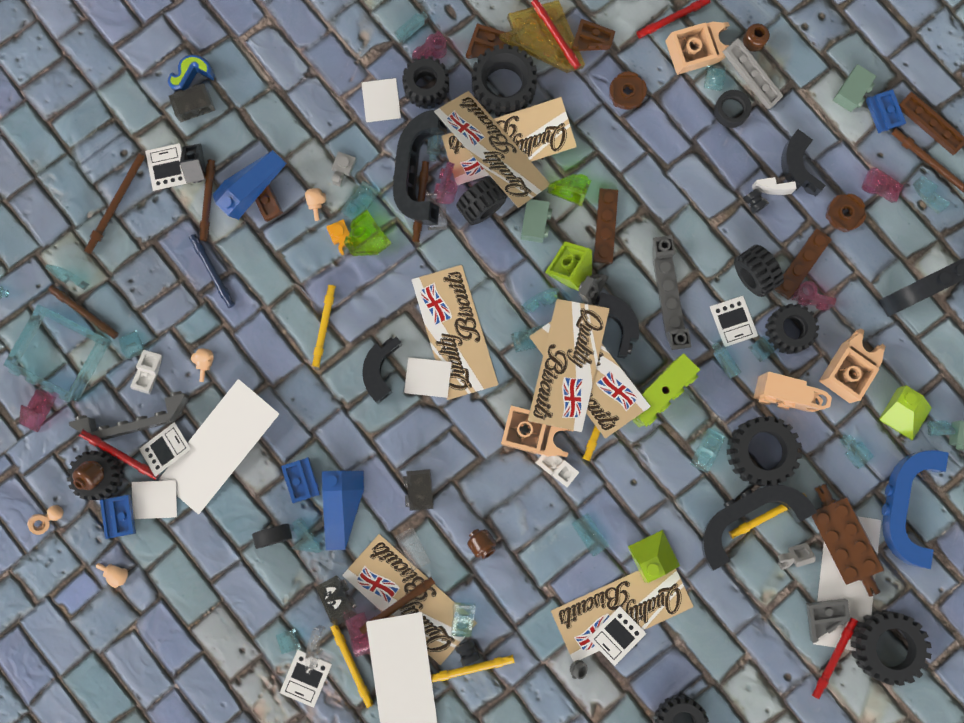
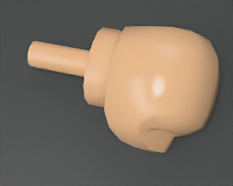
M319 188L308 189L305 192L309 210L314 211L315 221H320L318 209L322 208V204L326 202V194L322 193Z
M200 348L191 356L192 362L196 364V369H201L199 382H204L205 371L210 370L213 363L214 354L209 349Z
M100 563L96 564V568L104 571L103 576L110 586L117 588L124 585L128 577L127 569L109 564L107 567Z

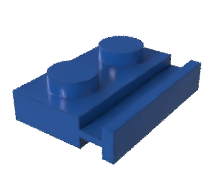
M893 89L866 99L878 134L906 124Z
M309 457L281 466L293 504L321 495Z
M131 495L100 500L105 539L136 534Z

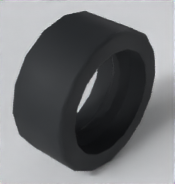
M728 90L718 98L714 107L716 120L728 128H736L742 125L751 113V101L742 91ZM733 99L742 105L743 113L739 118H731L724 114L722 105L726 100Z
M282 524L252 533L255 548L259 549L292 539L289 524Z

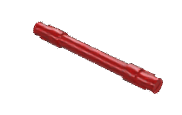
M533 0L531 4L537 15L543 20L571 66L575 70L578 69L581 64L575 53L569 48L541 2Z
M697 0L689 6L647 25L636 32L637 36L640 39L648 34H652L658 29L700 10L702 7L710 4L711 1Z
M84 429L79 434L80 437L87 440L93 446L101 448L134 467L138 472L146 474L154 480L157 479L158 475L155 477L148 465L137 461L104 442L100 437L92 435Z
M850 617L846 628L844 627L841 633L842 636L822 676L819 677L816 683L817 686L812 694L815 698L820 700L849 639H851L854 633L853 631L859 622L858 620Z

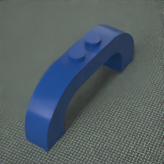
M929 450L915 452L904 457L894 467L890 475L889 484L885 488L886 502L882 507L883 536L890 551L899 560L911 566L931 569L934 552L933 549L914 544L906 533L905 526L912 482L915 476L923 470L937 473L946 472L948 452Z

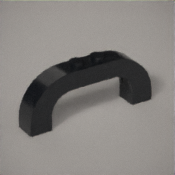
M435 110L419 114L404 128L397 145L393 175V197L397 208L406 217L423 225H438L440 207L431 201L418 202L415 193L419 152L423 143L434 135L447 134V126L435 114Z
M964 258L880 299L879 302L887 317L964 280Z
M770 485L754 492L750 489L741 494L742 499L737 502L732 499L723 504L725 508L717 512L709 520L702 536L704 558L711 571L730 562L722 546L723 531L732 522L766 503H779L785 506L797 523L816 514L817 510L803 493L788 486Z

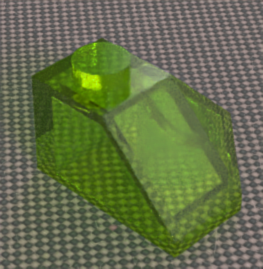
M572 174L550 183L547 193L582 206L592 180H589L583 174Z
M367 209L351 221L350 234L346 236L344 241L352 256L378 255L392 244Z

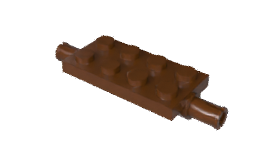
M826 483L815 487L814 489L823 504H821L822 507L816 509L817 513L812 515V518L845 584L848 585L859 580L862 581L869 597L873 596V594H879L881 591L873 575L884 571V567L848 496L836 500L833 499Z

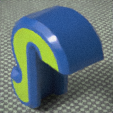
M193 54L187 55L178 64V74L175 75L172 72L169 75L168 84L174 93L183 95L186 94L197 73L211 80H214L215 74L206 59Z

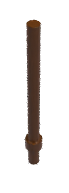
M897 128L891 133L902 143L901 145L904 148H909L964 193V183L915 144L914 139L910 136H905Z
M138 153L96 230H93L89 236L91 239L84 249L86 253L91 255L96 244L102 240L105 228L145 159L143 155Z

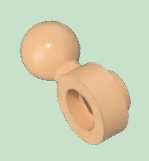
M53 505L48 508L46 515H32L27 523L30 532L36 535L45 533L49 528V521H57L62 518V507ZM37 520L42 521L40 526H34V523Z

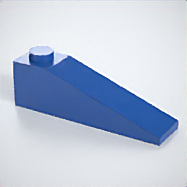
M272 150L224 180L212 194L215 204L227 216L239 220L287 163Z
M322 471L326 550H346L364 492V471Z

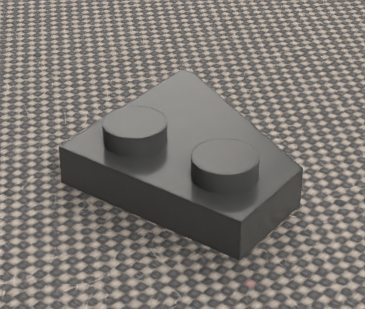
M601 273L587 276L585 281L581 282L578 291L584 304L594 305L609 278L607 275Z
M845 598L806 603L810 641L813 643L818 642V638L827 632L831 633L837 626L843 625L850 620L848 600Z

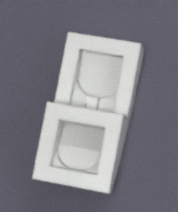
M775 177L756 180L752 185L753 190L759 188L762 193L771 195L792 194L797 189L795 181L777 184Z
M143 350L136 365L138 370L130 386L133 390L151 394L159 372L162 355Z
M540 455L535 462L565 487H568L579 473L558 455L550 457Z

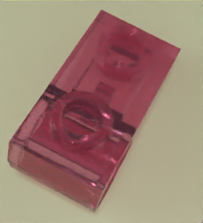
M439 31L431 34L421 47L418 46L413 51L412 61L415 58L420 60V56H425V59H428V56L431 55L437 59L443 58L447 53L446 39ZM436 45L443 46L440 49L434 48Z
M447 162L446 168L441 169L439 179L442 180L441 183L436 184L434 194H437L435 202L451 204L455 200L458 186L455 181L451 180L454 163Z
M875 167L868 170L861 188L867 193L879 194L889 202L894 203L897 202L903 185Z
M806 281L799 285L792 297V300L798 301V304L803 306L814 305L816 309L823 311L834 307L836 303V298L817 294V286L811 281ZM803 287L809 290V295L803 293Z
M365 612L346 617L345 622L355 657L370 653L368 633L363 635L359 630L367 622Z

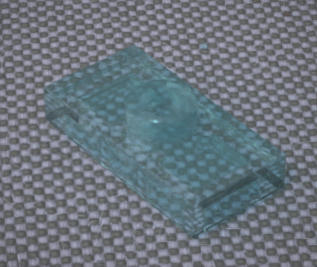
M588 513L571 523L592 557L609 547Z

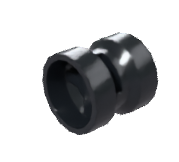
M759 188L743 198L747 204L750 203V210L753 214L769 204L766 198L761 197L762 192Z
M473 639L455 646L456 652L461 656L460 662L462 666H467L480 659L479 653L474 649Z

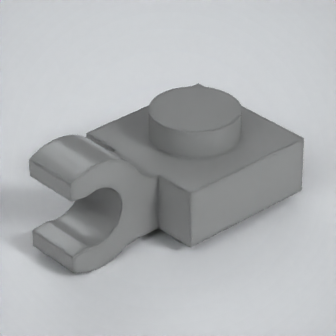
M341 152L337 153L332 165V171H335L332 177L334 185L340 187L344 175L350 177L356 162L355 157Z
M803 543L788 548V553L778 555L780 561L778 565L781 570L789 568L793 563L796 567L815 562V555L809 545Z

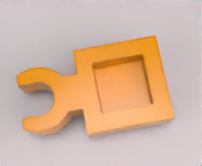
M344 219L326 226L333 244L339 243L338 249L341 255H344L343 248L345 246H348L351 252L354 250L352 244L347 241L351 238Z

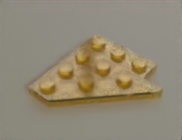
M559 0L542 4L571 49L574 36ZM534 7L508 14L507 19L512 31L500 34L499 39L513 47L517 46L519 50H524L527 54L565 73L584 68L585 63L580 51L573 52L581 66L576 70L571 66L547 26L537 15Z

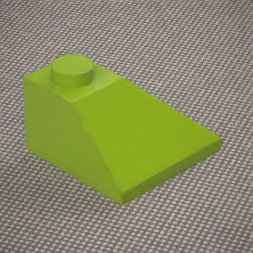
M564 241L545 273L565 286L578 291L581 282L585 281L587 276L592 275V250Z
M906 385L896 389L878 420L912 441L932 407L923 395Z
M663 530L627 546L645 583L654 581L680 566Z

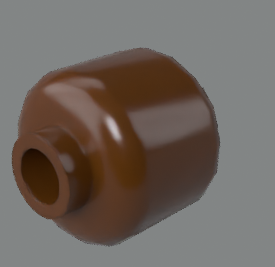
M759 23L751 25L743 36V44L746 49L753 52L763 49L770 37L768 28Z
M84 461L72 473L74 485L81 490L94 489L104 478L102 466L96 461Z
M476 529L469 534L470 539L467 545L476 558L486 559L496 551V541L488 530L479 531V529Z

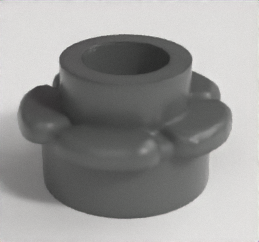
M577 660L571 664L570 672L573 679L578 678L581 680L586 676L588 667L582 660Z

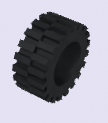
M504 44L503 49H499V45H495L492 52L488 48L485 50V56L480 54L478 56V63L475 62L473 65L472 92H474L475 99L479 100L482 107L486 106V111L489 114L493 110L495 111V116L500 117V112L507 115L512 111H519L520 108H527L528 103L531 104L537 85L536 65L533 66L531 56L527 59V52L523 50L519 53V47L514 46L512 50L509 49V44ZM508 69L520 77L522 86L514 95L501 97L489 90L486 84L488 77L497 70Z
M771 416L757 417L740 424L738 429L732 432L733 438L728 440L730 449H727V455L731 456L728 462L729 465H734L733 472L740 474V479L749 481V484L768 486L783 483L787 480V477H792L795 474L793 470L798 469L800 466L797 459H802V453H798V448H802L801 442L796 443L795 439L799 437L797 432L791 433L790 430L793 427L789 424L784 425V420H774L775 417ZM759 432L773 435L779 441L782 448L781 460L771 470L758 468L749 456V443Z
M882 610V612L874 611L872 612L873 616L865 615L863 617L865 622H858L856 625L860 628L859 631H853L852 636L856 637V642L851 641V647L856 648V651L851 653L853 658L859 660L856 662L858 667L864 669L863 672L889 685L896 684L902 686L905 685L904 681L907 683L915 682L913 676L920 678L923 675L920 669L927 670L929 664L925 663V659H931L932 655L927 652V648H932L931 642L925 641V638L929 636L927 632L920 630L923 626L918 622H914V619L910 616L888 610ZM889 629L900 630L908 642V654L905 660L894 667L883 665L876 652L879 637Z

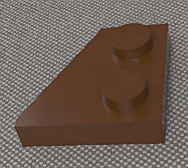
M581 19L571 49L573 51L609 50L616 31Z
M477 23L466 58H478L480 54L485 56V50L489 48L492 52L495 45H499V49H503L504 44L510 43L512 34Z

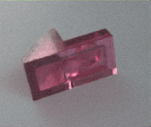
M36 389L28 406L21 405L20 424L38 432L56 397Z

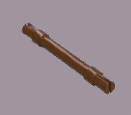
M211 159L207 160L205 172L206 181L199 240L207 241L210 227L209 217L216 162Z
M422 161L419 175L418 202L425 201L430 164L428 161ZM416 221L413 222L412 241L420 242L422 224Z
M54 285L48 288V292L93 323L100 331L113 339L118 337L119 333L111 328L109 324L101 321L71 299L64 291L59 290Z
M432 577L426 579L404 597L368 621L388 618L436 583ZM366 623L359 628L363 635L367 633Z

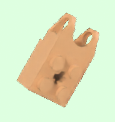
M705 22L671 32L665 41L676 74L679 75L722 61L726 57L722 51L729 45L721 43L718 35L727 30L730 26L729 22Z
M861 328L856 330L849 339L841 344L819 380L820 383L848 403L861 401L879 371L886 347L884 344L877 345L871 352L866 351L862 345L864 330Z
M767 372L758 376L754 399H758L761 404L770 405L774 403L780 409L789 410V408H794L807 412H816L829 408L832 397L826 391L807 386V381L773 372ZM819 395H823L827 399L824 406H822L823 399Z
M510 406L501 445L546 457L568 456V452L556 447L553 437L556 432H573L574 430L528 421L530 410ZM524 425L528 426L527 429L530 430V433L525 435L521 434L522 431H519V428H523Z

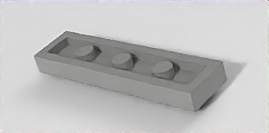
M739 38L722 51L767 110L772 108L783 97Z

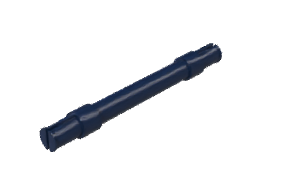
M196 234L189 236L195 252L202 260L227 308L235 306L228 289L225 288L207 256L204 246L200 243Z

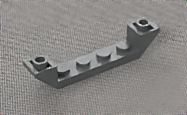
M669 235L653 238V266L665 335L671 349L678 350L691 348L692 346L689 329H685L673 263L675 249L673 237Z
M182 391L171 393L170 397L164 398L167 413L166 411L154 413V417L147 418V416L135 418L136 421L134 422L121 421L117 422V426L114 427L106 425L97 428L95 419L82 415L75 417V421L69 422V426L80 433L84 429L92 435L100 437L101 440L158 427L176 421L187 404L189 395L182 393Z

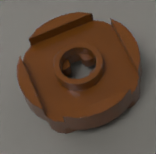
M634 72L618 74L612 80L609 87V96L613 105L625 110L639 107L647 93L645 81L641 80L638 74ZM626 87H629V90H632L633 92H631L630 94H626L623 92V90H625Z
M854 194L838 195L829 203L826 218L834 228L840 231L849 232L855 230L866 218L865 204ZM842 209H849L850 217L844 216Z

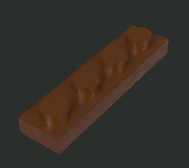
M912 91L899 104L901 111L952 155H955L964 146V136Z
M599 189L593 263H613L618 190Z
M816 228L784 272L783 284L774 290L789 300L832 239Z

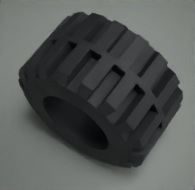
M420 56V60L417 58L413 59V63L409 62L407 68L403 71L402 81L405 96L407 99L409 98L410 103H416V107L420 108L422 105L424 109H428V106L434 108L435 104L440 105L442 99L445 100L447 93H449L448 70H445V65L443 63L440 64V60L437 58L434 61L431 56H428V59H425V56ZM425 76L432 77L437 81L433 87L428 89L418 87L416 82Z
M488 177L470 187L460 197L456 207L470 225H475L483 222L499 210L505 203L507 195L491 177Z
M753 245L734 259L735 269L740 280L749 291L758 297H764L784 282V276L779 263L761 245Z
M792 303L782 306L773 312L767 320L768 323L765 325V328L768 331L765 332V335L770 338L767 341L769 344H774L773 348L775 350L779 348L781 353L787 352V354H792L807 349L815 342L814 339L818 337L816 331L819 330V325H816L818 319L812 316L814 312H808V307L806 306L801 308V304L793 305ZM785 319L793 320L798 324L800 328L798 339H792L784 332L783 324Z
M86 451L82 455L75 457L77 461H71L70 465L72 468L67 470V473H70V477H67V482H71L68 486L70 489L75 490L73 493L76 496H80L81 499L104 500L105 498H110L112 493L118 492L117 486H121L123 483L120 482V478H124V474L120 473L123 467L118 465L120 461L114 459V456L101 451ZM84 461H96L103 468L104 478L92 490L78 489L73 483L72 473Z
M673 695L672 699L666 698L665 703H661L658 706L660 710H656L655 714L657 716L655 723H672L675 715L680 712L690 713L692 723L709 722V718L706 716V712L701 705L685 695H680V697Z

